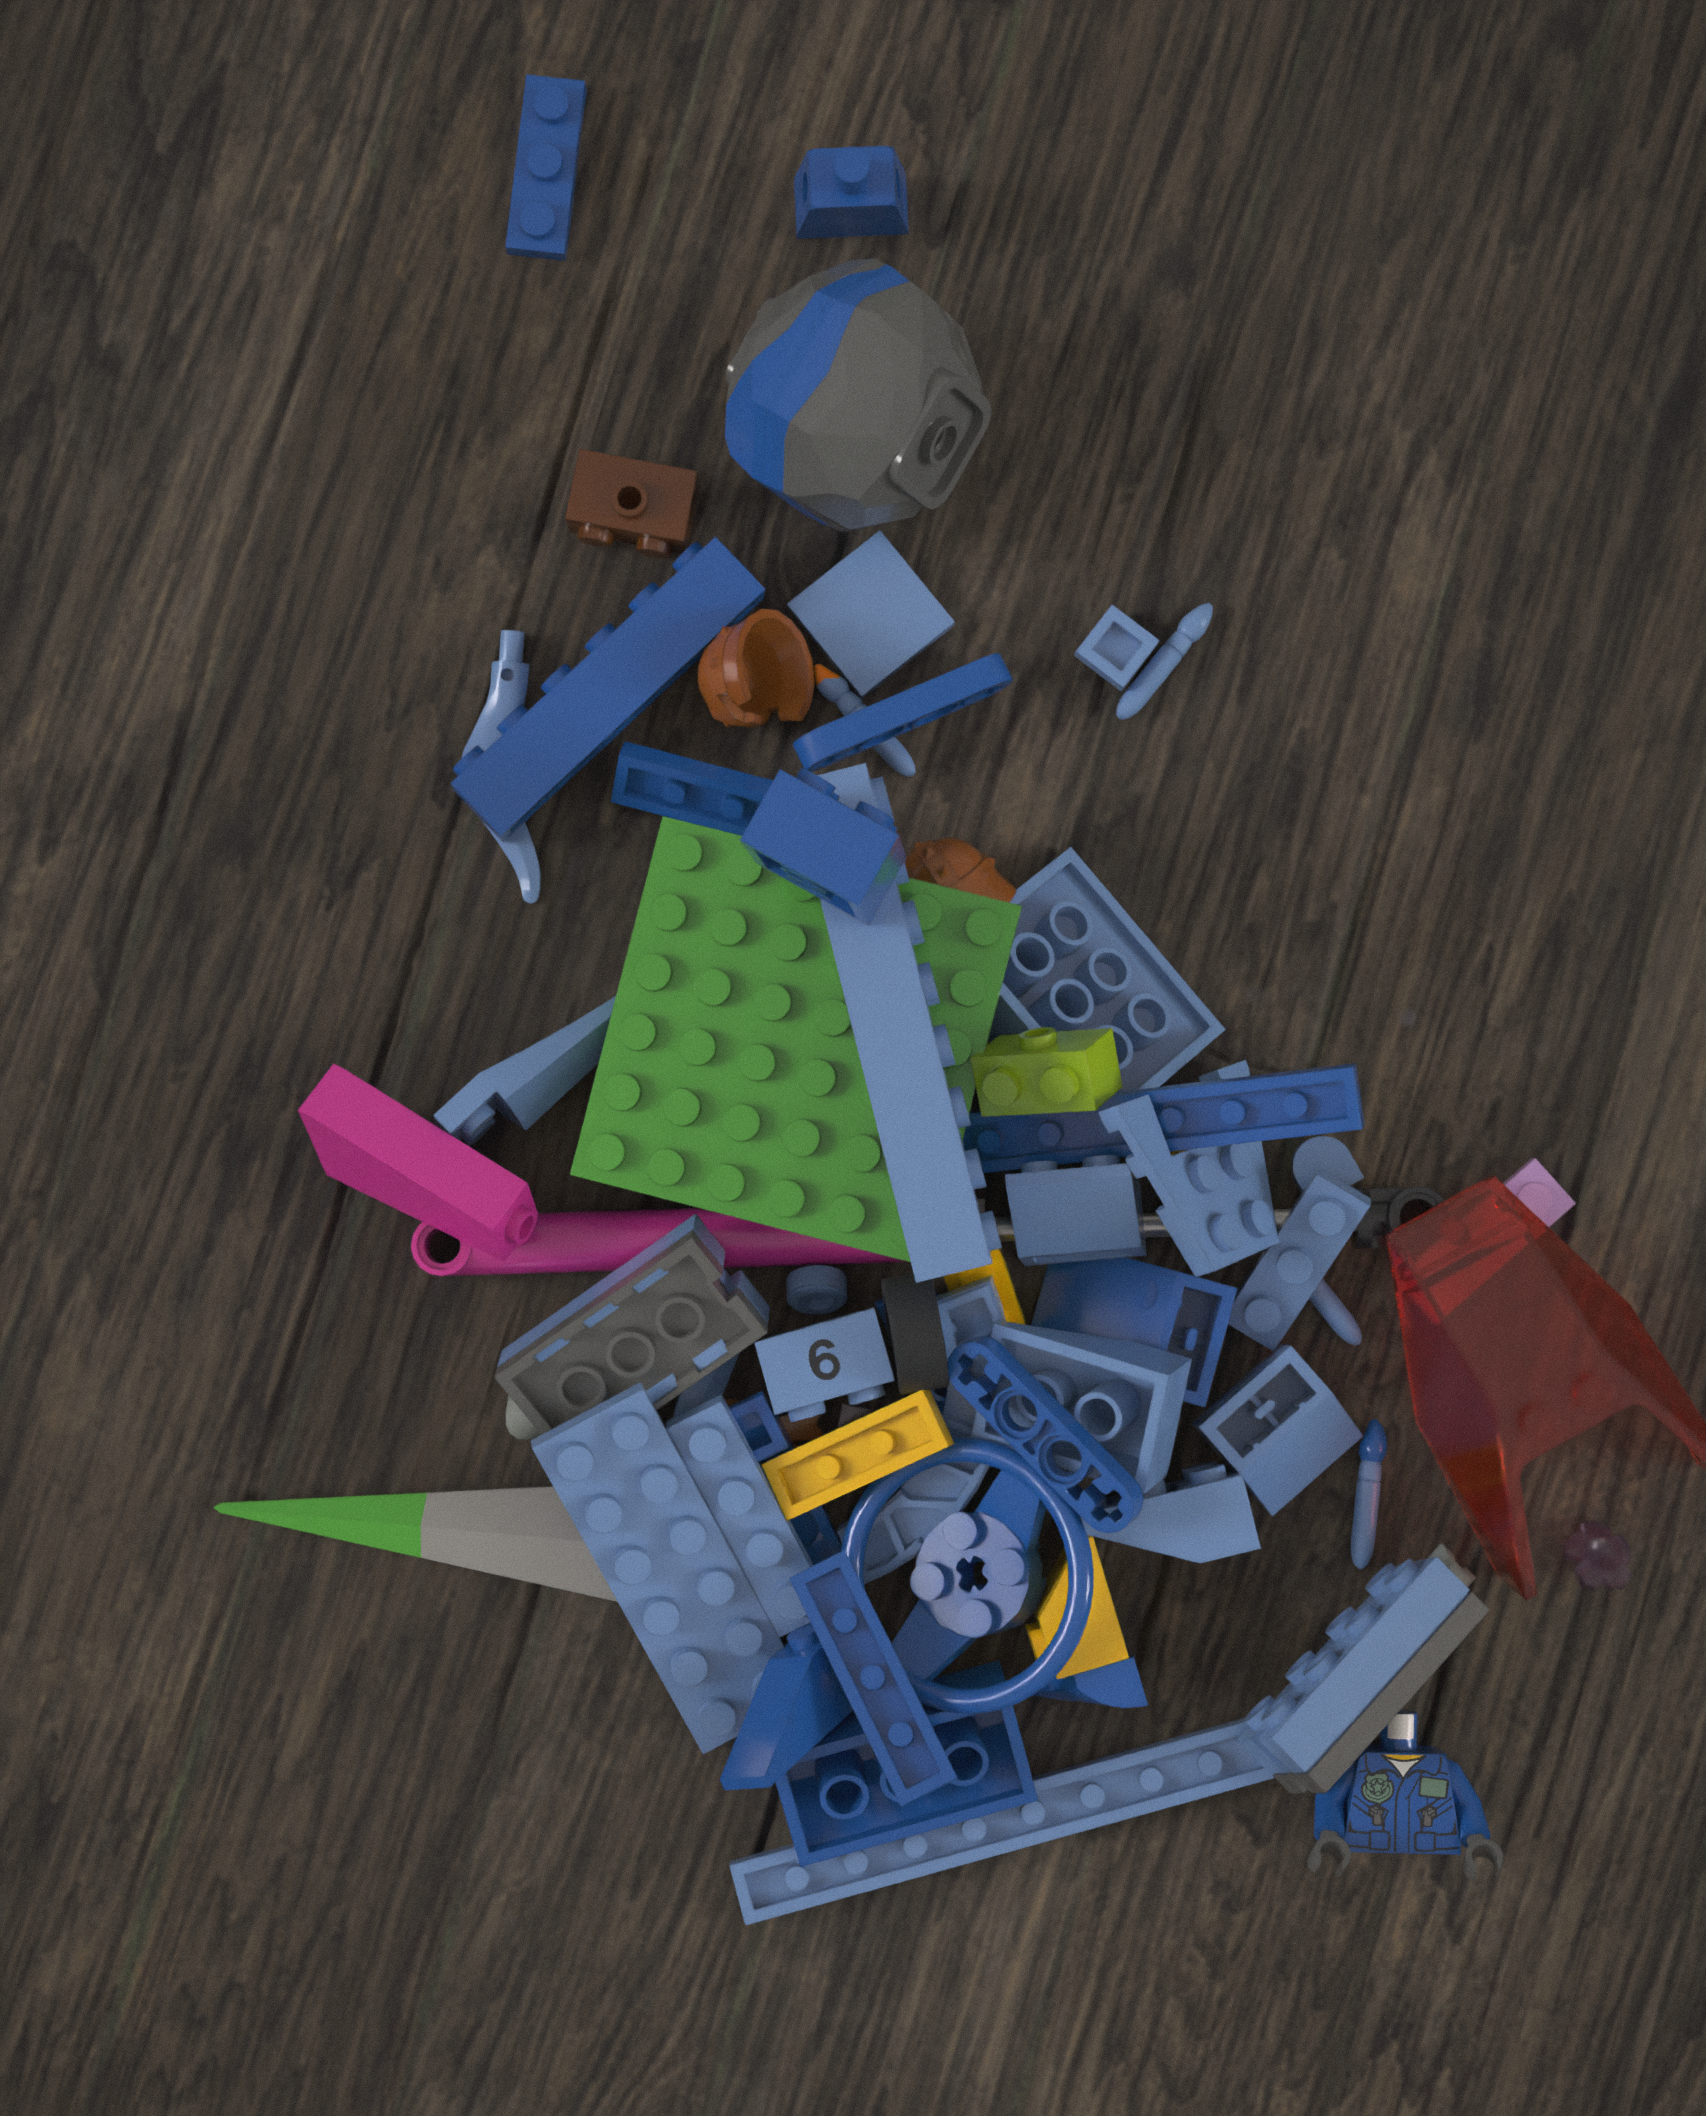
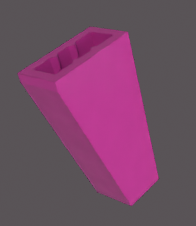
M333 1064L298 1109L327 1176L504 1262L517 1244H523L531 1236L539 1214L527 1182L344 1068Z

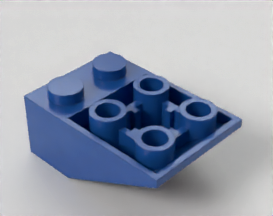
M1126 1257L1048 1264L1031 1326L1132 1341L1191 1358L1192 1361L1183 1401L1205 1407L1238 1288Z

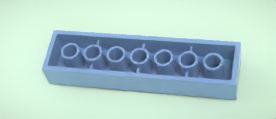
M866 763L817 775L836 787L834 793L840 796L838 801L855 810L859 801H863L894 819L883 776L871 779ZM904 862L869 926L821 899L820 901L915 1281L918 1283L993 1264L990 1251L1000 1249L1002 1246L993 1211L980 1213L975 1189L987 1186L978 1151L976 1148L965 1151L959 1128L971 1126L961 1086L950 1089L948 1086L944 1067L955 1065L956 1063L945 1024L933 1026L929 1006L940 1004L930 962L917 963L913 946L925 943L914 900L902 903L898 885L910 882Z

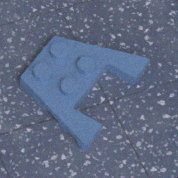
M1246 1060L1199 1076V1080L1204 1082L1250 1076L1249 1067ZM1149 1094L1098 1112L1108 1133L1119 1130L1133 1154L1128 1155L1125 1161L1135 1178L1147 1176L1164 1204L1159 1206L1156 1212L1195 1277L1217 1271L1279 1243L1262 1141L1189 1149L1171 1155Z

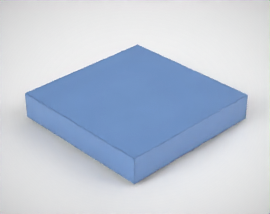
M880 530L787 603L788 610L861 699L865 698L955 625V621Z

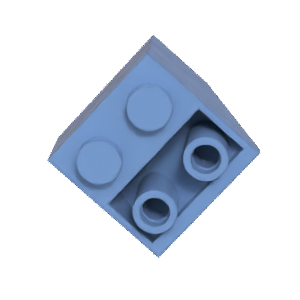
M1100 1155L1082 1159L1083 1167L1058 1170L1057 1162L1035 1161L1021 1164V1173L1005 1174L1015 1243L1020 1261L1025 1266L1146 1256L1141 1183L1139 1179L1135 1178L1128 1164H1120L1119 1156Z
M1284 1344L1278 1346L1274 1352L1269 1354L1191 1423L1231 1470L1243 1475L1246 1488L1271 1516H1274L1363 1437L1330 1389L1291 1345Z

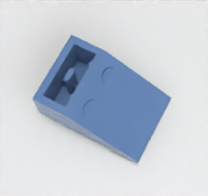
M1209 1461L1182 1468L1184 1479L1165 1483L1164 1479H1162L1143 1494V1507L1140 1514L1133 1522L1119 1532L1104 1533L1097 1531L1081 1517L1087 1535L1196 1563H1204L1261 1549L1243 1475L1229 1468L1225 1469L1224 1464H1218L1217 1461ZM1120 1494L1107 1497L1101 1506L1105 1511L1111 1513L1113 1510L1119 1509L1117 1506L1122 1497Z

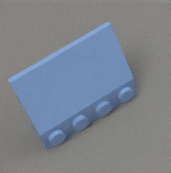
M1072 847L1016 889L1017 893L1010 903L1021 905L1022 910L988 1043L999 1035L1020 1034L1024 1031L1041 1027L1055 1028L1056 1032L1112 1028L1123 1085L1118 1092L1160 1087L1226 1030Z

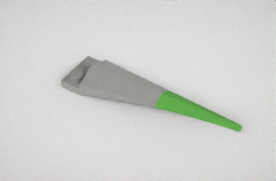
M553 1486L223 1502L213 1507L219 1513L618 1602Z

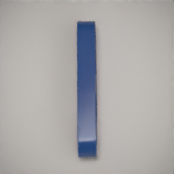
M991 654L816 728L797 739L793 743V747L803 768L810 772L817 771L990 697L1009 686L1013 679L1001 654Z
M977 1336L972 1337L952 1351L947 1365L949 1380L955 1389L1091 1527L1100 1532L1115 1533L1127 1527L1138 1517L1143 1507L1144 1498L1141 1487L1136 1480L1001 1343L991 1337ZM981 1354L988 1363L984 1368L985 1374L975 1378L969 1370L974 1363L972 1359ZM1007 1378L1012 1385L997 1394L996 1398L993 1399L989 1393L999 1387L998 1383ZM1012 1396H1025L1035 1405L1037 1419L1032 1427L1020 1426L1011 1418L1008 1406ZM1056 1441H1069L1078 1448L1082 1458L1081 1467L1078 1471L1067 1472L1057 1466L1052 1454ZM1096 1468L1101 1475L1083 1490L1077 1483L1085 1479ZM1115 1490L1122 1497L1117 1506L1119 1509L1108 1513L1101 1504L1105 1501V1494Z

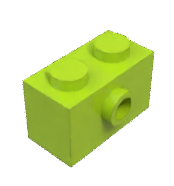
M1041 1027L1030 1029L1020 1034L999 1035L987 1044L985 1052L976 1053L971 1057L981 1117L1096 1111L1123 1087L1112 1028L1056 1032L1055 1028Z

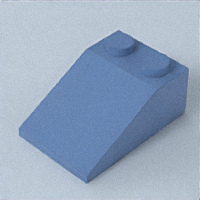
M1004 1321L993 1323L991 1338L1001 1343L1121 1464L1139 1484L1142 1494H1145L1167 1476L1192 1361L1191 1358L1132 1341ZM1006 1378L998 1383L999 1387L989 1394L995 1399L997 1394L1011 1386L1012 1383ZM1012 1396L1008 1406L1011 1418L1020 1426L1032 1427L1037 1419L1035 1405L1025 1396ZM976 1410L971 1437L995 1441L1013 1448ZM1056 1441L1052 1454L1057 1466L1071 1472L1078 1471L1082 1461L1078 1448L1069 1441ZM1095 1468L1088 1477L1096 1479L1101 1473Z

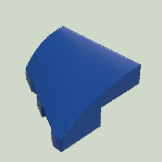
M1127 1650L1128 1659L1058 1680L1054 1677L1045 1687L1032 1695L1048 1699L1085 1702L1120 1708L1148 1706L1135 1659L1129 1650Z

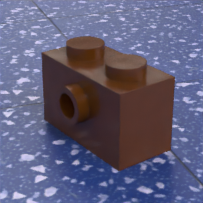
M579 449L565 517L569 531L578 533V541L596 547L610 548L614 540L637 545L636 552L653 558L669 559L672 552L683 553L688 548L700 487L698 472Z

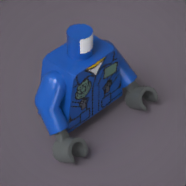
M1400 1710L1380 1732V1744H1369L1326 1793H1316L1314 1837L1317 1842L1307 1859L1308 1868L1314 1873L1320 1867L1321 1853H1327L1335 1858L1337 1862L1336 1877H1340L1350 1862L1351 1852L1461 1855V1845L1467 1847L1463 1862V1872L1468 1879L1472 1881L1476 1879L1477 1870L1473 1859L1477 1857H1484L1492 1862L1496 1877L1501 1872L1503 1853L1501 1848L1490 1840V1831L1480 1798L1459 1763L1447 1759L1446 1753L1438 1747L1417 1745V1712Z

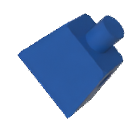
M894 147L818 148L806 152L794 177L797 239L902 235L909 233L906 173Z

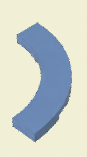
M992 1275L936 1296L946 1347L947 1363L950 1354L956 1347L972 1337H991L993 1323L996 1321L1006 1322L1002 1302ZM981 1354L972 1359L974 1363L969 1370L975 1378L984 1374L986 1358ZM949 1380L942 1417L952 1438L971 1437L976 1409L955 1389ZM973 1462L943 1464L920 1472L900 1486L881 1509L870 1532L864 1559V1584L892 1572L919 1554L925 1537L940 1521L945 1520L953 1513L964 1510L978 1490L989 1466ZM848 1521L840 1524L837 1533L841 1542L843 1541Z

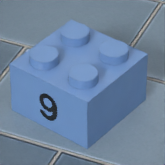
M873 1307L754 1342L774 1415L787 1411L790 1422L825 1413L826 1406L824 1401L847 1394L850 1405L885 1396L883 1384L895 1381Z

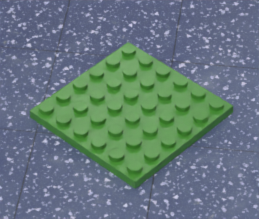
M663 816L570 1175L911 1262L820 898L758 865L741 843V835ZM909 878L910 882L900 884L898 887L902 903L914 900L925 943L914 945L913 947L918 964L930 962L940 1004L929 1006L933 1026L945 1024L956 1064L944 1067L949 1089L961 1086L969 1115L976 1090L971 1057L976 1053L985 1052L1022 906ZM966 1127L959 1128L962 1141Z

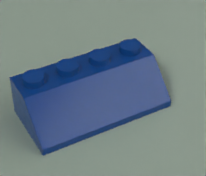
M1000 1660L936 1677L932 1680V1682L944 1686L966 1689L984 1688L1006 1681ZM921 1704L958 1779L903 1807L900 1806L853 1710L775 1782L800 1867L1038 1801L1013 1706L989 1713L960 1714L937 1710Z

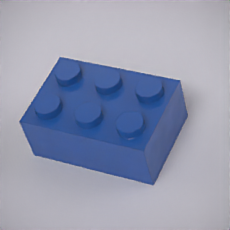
M800 768L796 777L779 769L740 839L741 843L758 865L869 926L906 860L900 836L896 833L898 828L893 825L895 820L863 801H859L855 810L838 801L840 796L834 793L836 789L834 785L806 769Z

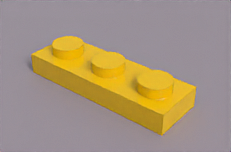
M920 1390L761 1465L785 1519L788 1521L955 1443L931 1390Z

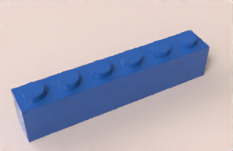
M716 536L705 547L698 541L689 546L672 564V567L677 571L674 576L661 588L655 582L645 587L629 604L628 607L634 612L617 629L611 623L602 627L585 645V649L590 653L574 669L567 663L558 668L541 686V689L546 693L543 698L530 710L523 704L514 709L497 727V730L502 734L500 738L486 751L477 745L454 766L453 771L458 777L450 783L453 791L503 843L700 659L706 646L716 638L723 626L730 627L738 624L763 600L765 588Z

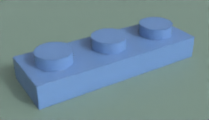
M1318 1167L1278 1228L1279 1243L1263 1251L1237 1291L1228 1324L1274 1352L1369 1209L1371 1198Z

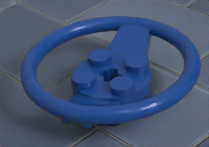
M955 1437L952 1438L955 1443L954 1445L871 1482L860 1496L846 1526L841 1551H846L865 1590L864 1559L870 1532L881 1509L900 1486L920 1472L948 1463L973 1462L1001 1470L975 1512L953 1513L945 1520L940 1521L925 1537L916 1559V1568L912 1572L910 1579L912 1591L920 1599L891 1643L921 1704L951 1713H989L1018 1704L1036 1694L1063 1669L1081 1640L1091 1610L1094 1589L1093 1560L1088 1535L1080 1515L1015 1449L991 1440ZM1047 1508L1059 1529L1068 1564L1066 1605L1059 1627L1050 1644L1041 1656L1027 1669L1013 1678L996 1685L966 1689L932 1682L937 1675L973 1644L978 1637L998 1634L1007 1629L1018 1627L1038 1609L1047 1582V1577L1042 1578V1561L1037 1548H1041L1039 1536ZM982 1560L985 1562L982 1574L988 1579L987 1584H978L974 1577L975 1563L982 1562Z

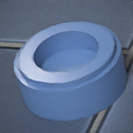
M810 1265L792 1271L786 1279L787 1303L795 1310L806 1314L833 1312L842 1307L847 1301V1277L841 1270L831 1266Z

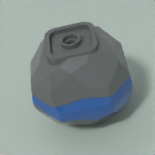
M874 258L850 260L813 274L777 298L772 297L766 300L759 309L755 321L744 337L737 354L730 361L726 371V381L729 384L726 402L725 439L732 458L753 479L796 510L820 524L841 532L912 518L923 506L929 509L939 507L946 501L984 436L991 418V404L982 395L983 385L963 327L940 305L897 270Z

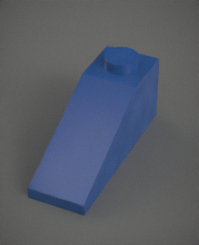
M811 1623L790 1632L787 1636L788 1643L768 1660L720 1777L724 1790L770 1788L853 1711Z

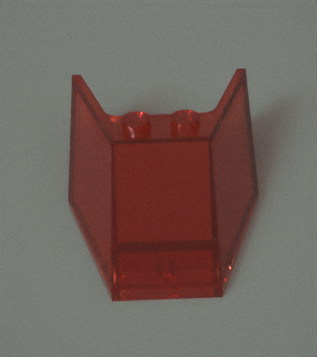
M1491 1175L1386 1234L1416 1422L1498 1577L1526 1601L1537 1595L1520 1483L1521 1471L1531 1460L1620 1410L1635 1404L1644 1406L1688 1447L1696 1464L1706 1470V1423L1631 1305L1496 1176Z

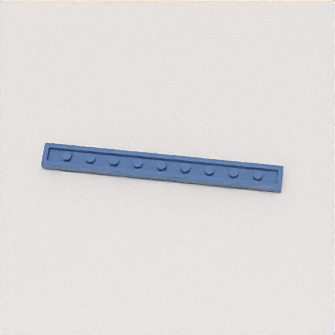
M1245 1718L1034 1776L1032 1778L1038 1801L803 1867H800L794 1844L732 1860L729 1866L746 1926L1273 1779L1272 1775L1274 1773H1269L1237 1741L1249 1728L1244 1722Z

